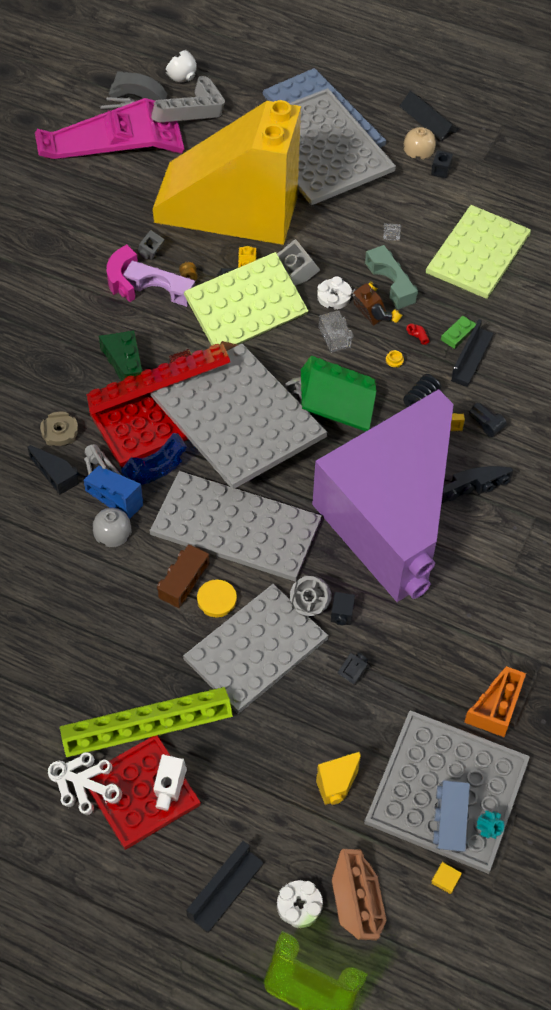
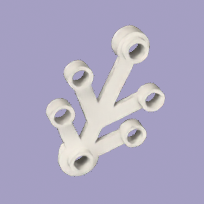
M88 752L81 754L79 758L68 763L55 761L48 769L50 779L58 783L62 796L61 803L67 807L73 806L76 802L75 796L69 792L66 780L73 782L80 803L79 810L85 815L91 814L94 810V805L88 801L85 788L102 794L103 798L109 803H117L122 797V791L118 786L114 784L104 786L89 779L100 773L109 774L112 771V764L107 760H101L98 765L78 774L70 772L82 765L86 767L93 765L94 757ZM89 756V761L85 763V758ZM104 764H108L106 770H102ZM62 769L61 774L57 775L58 770ZM116 791V792H117L116 797H115V798H112V797H111L112 793ZM70 796V802L66 803V798ZM89 804L88 810L84 811V806Z

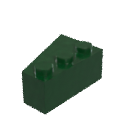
M134 331L99 336L100 350L106 355L108 362L113 366L121 381L128 376L135 377L141 375L142 367Z

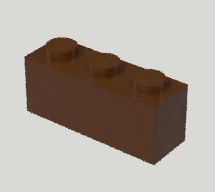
M190 544L187 545L185 550L182 549L180 551L178 560L169 567L165 579H161L157 586L159 599L177 608L181 607L209 565V554Z

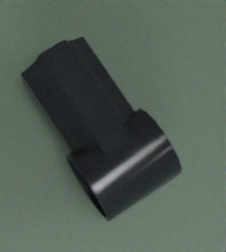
M477 402L469 411V415L482 425L483 431L489 437L495 436L507 426V422L502 415L498 413L493 414L481 403Z

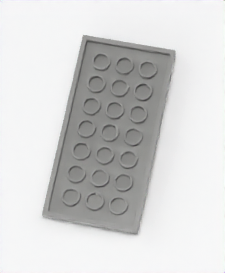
M179 471L150 529V535L184 546L190 544L208 554L296 582L322 516Z

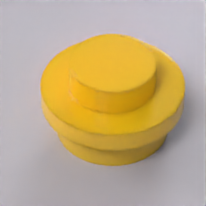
M393 350L387 354L386 363L389 366L399 367L403 364L404 358L401 352Z

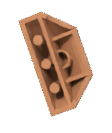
M342 849L332 878L340 925L357 939L377 940L386 922L378 877L371 865L365 860L361 850Z

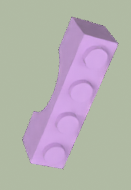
M131 261L123 274L125 279L134 287V290L141 291L150 286L163 287L171 294V302L186 307L189 303L184 296V291L195 287V281L190 278L135 261Z

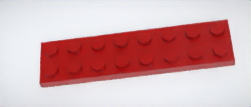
M223 343L214 344L209 349L195 351L188 357H179L172 363H163L156 369L144 370L141 372V375L135 377L128 376L121 382H112L105 388L90 391L87 394L91 414L97 413L231 362Z

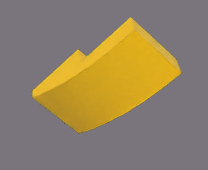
M250 246L239 247L238 268L256 261V248Z

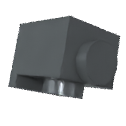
M150 230L139 244L138 251L140 256L144 259L149 258L152 260L162 248L165 239Z

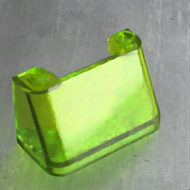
M282 931L276 942L264 979L266 991L300 1010H355L364 990L368 974L351 967L345 969L339 979L336 980L295 959L299 951V943L296 938Z

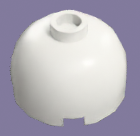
M187 50L181 51V56L178 58L176 56L172 58L166 67L168 71L166 74L176 82L190 81L195 76L194 73L197 65L194 57Z

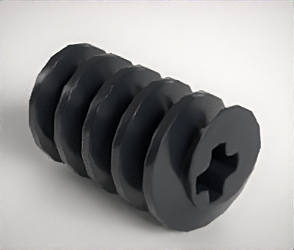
M424 374L404 396V404L408 408L438 389L441 390L440 383L432 375Z

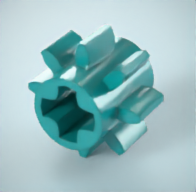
M486 810L485 813L479 816L477 829L482 830L481 836L487 839L489 837L496 839V836L503 833L505 821L500 819V813Z

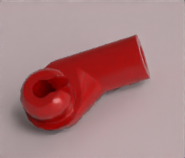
M413 323L407 325L408 334L419 338L422 345L429 343L430 340L422 326L414 325Z

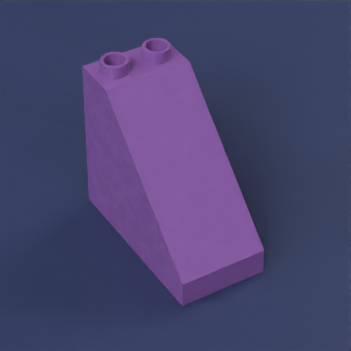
M439 389L315 461L312 505L396 602H399L408 595L412 599H416L423 595L431 585L429 575L435 565L433 556L437 542L453 403Z

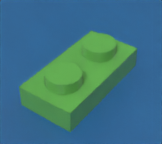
M462 316L441 336V340L455 349L472 333L476 324Z

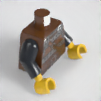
M373 282L354 288V305L373 326L381 320H392L397 323L403 316L396 309L392 313L386 312L382 299L375 292L378 288L373 286Z

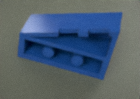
M102 466L95 468L84 479L86 492L109 508L113 507L122 510L129 519L143 506L140 483L111 470L103 469Z

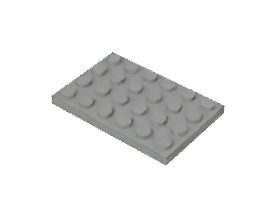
M272 584L184 654L183 659L213 689L225 687L231 707L239 714L328 640V635L308 616L298 613L291 600Z

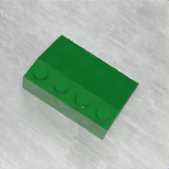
M310 356L301 369L302 409L354 428L368 431L376 396L375 379L327 362L321 358Z

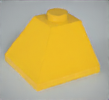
M359 752L318 765L316 782L325 805L329 803L332 805L338 804L346 798L358 773L361 756Z

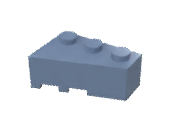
M443 780L437 785L436 799H438V808H435L434 821H437V831L434 830L433 844H436V849L465 852L470 783Z

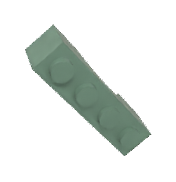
M385 245L366 251L365 264L372 274L387 276L394 282L390 288L389 298L395 307L400 309L416 303L418 290L410 282L408 275L403 272L400 264L395 261L391 251H388Z

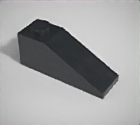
M32 445L27 447L30 459L59 495L79 484V472L75 466L71 467L66 460Z

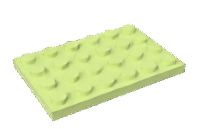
M470 205L426 268V273L487 299L530 235L531 229Z
M276 252L184 291V296L211 345L221 344V341L241 344L308 313L307 307Z

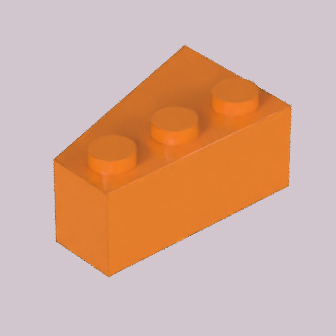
M506 666L491 683L487 691L480 696L475 705L468 710L464 723L504 737L526 673Z

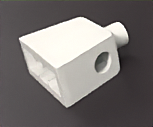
M162 754L154 785V792L158 797L156 808L168 811L171 800H178L187 771L184 759Z

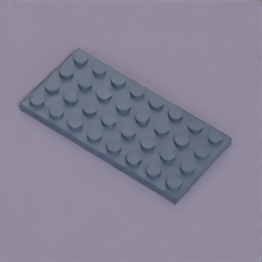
M315 68L263 90V96L268 101L283 100L291 103L328 88L379 147L386 145V140Z

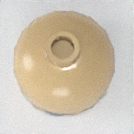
M417 127L407 133L404 140V151L412 158L418 156L421 159H425L434 154L436 140L430 130Z

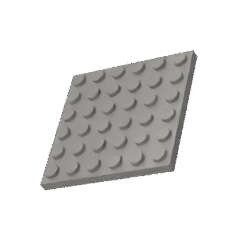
M409 710L364 824L489 874L503 833L496 836V839L491 837L487 839L480 835L482 830L477 829V820L486 810L490 812L495 811L500 813V819L505 821V829L530 756ZM443 780L470 783L465 852L436 849V844H433L434 830L437 831V821H434L435 808H438L436 789L437 785Z

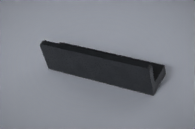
M409 91L400 104V108L423 127L430 130L441 141L444 140L449 131L456 134L459 130L457 126L412 91Z
M478 319L453 368L451 381L465 387L469 386L493 338L494 333L481 329L482 319Z
M245 841L239 844L186 910L187 917L207 933L211 931L263 865V861L250 852L249 844Z

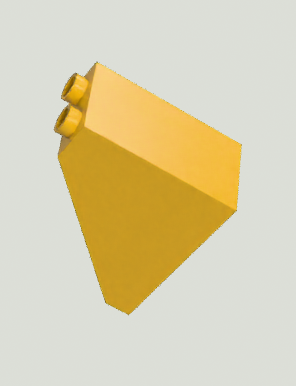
M283 100L265 101L172 160L168 165L153 206L154 223L284 245L298 195L301 106L291 105Z

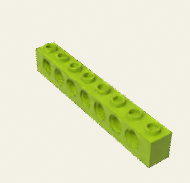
M225 687L60 726L65 755L70 757L233 716L229 696Z

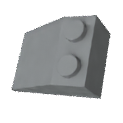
M296 239L277 254L294 286L309 280L320 271Z

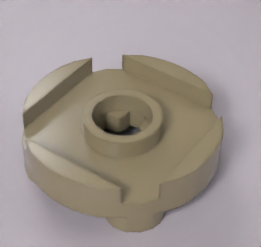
M66 412L51 413L45 421L43 419L41 422V435L49 446L72 444L78 434L77 421ZM59 426H61V428L63 429L61 431H56V429H58Z

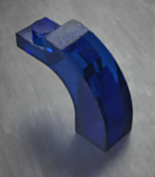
M173 433L159 451L145 458L131 457L121 469V472L126 478L140 484L153 482L170 473L181 463L180 456L187 446L179 434Z

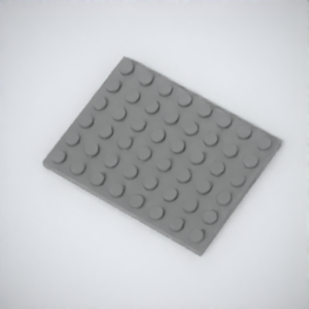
M328 88L289 103L301 106L298 190L310 205L395 171L396 166Z
M243 344L227 351L230 363L150 392L151 397L232 489L327 437V431L306 410L302 409V405Z

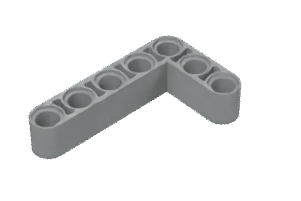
M201 76L198 78L195 89L197 97L156 100L151 117L157 122L220 117L225 100L208 77Z

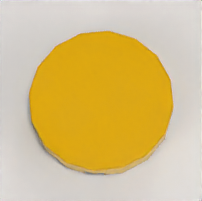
M210 580L204 583L198 591V607L207 616L223 617L235 608L237 602L236 591L226 581Z

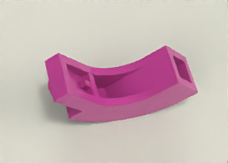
M125 245L115 251L108 260L107 278L111 292L114 295L119 293L123 298L125 297L131 302L135 300L134 287L125 279L123 274L131 261H138L137 254L128 245Z

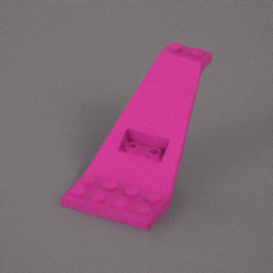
M147 98L55 132L37 129L35 132L39 156L52 159L150 146L182 153L184 145L178 121H154L151 115L155 101Z

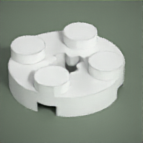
M333 277L318 285L317 299L324 307L329 308L331 306L334 309H341L349 304L352 290L349 284L342 281L340 277Z
M290 882L280 890L277 901L278 913L285 922L292 924L293 927H308L317 920L321 913L322 897L312 882ZM297 899L306 902L303 905V909H299L293 903H296Z

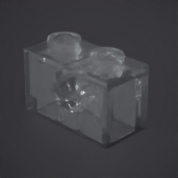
M340 311L319 315V329L330 352L350 348L353 333L351 329L348 330L346 319L342 317Z

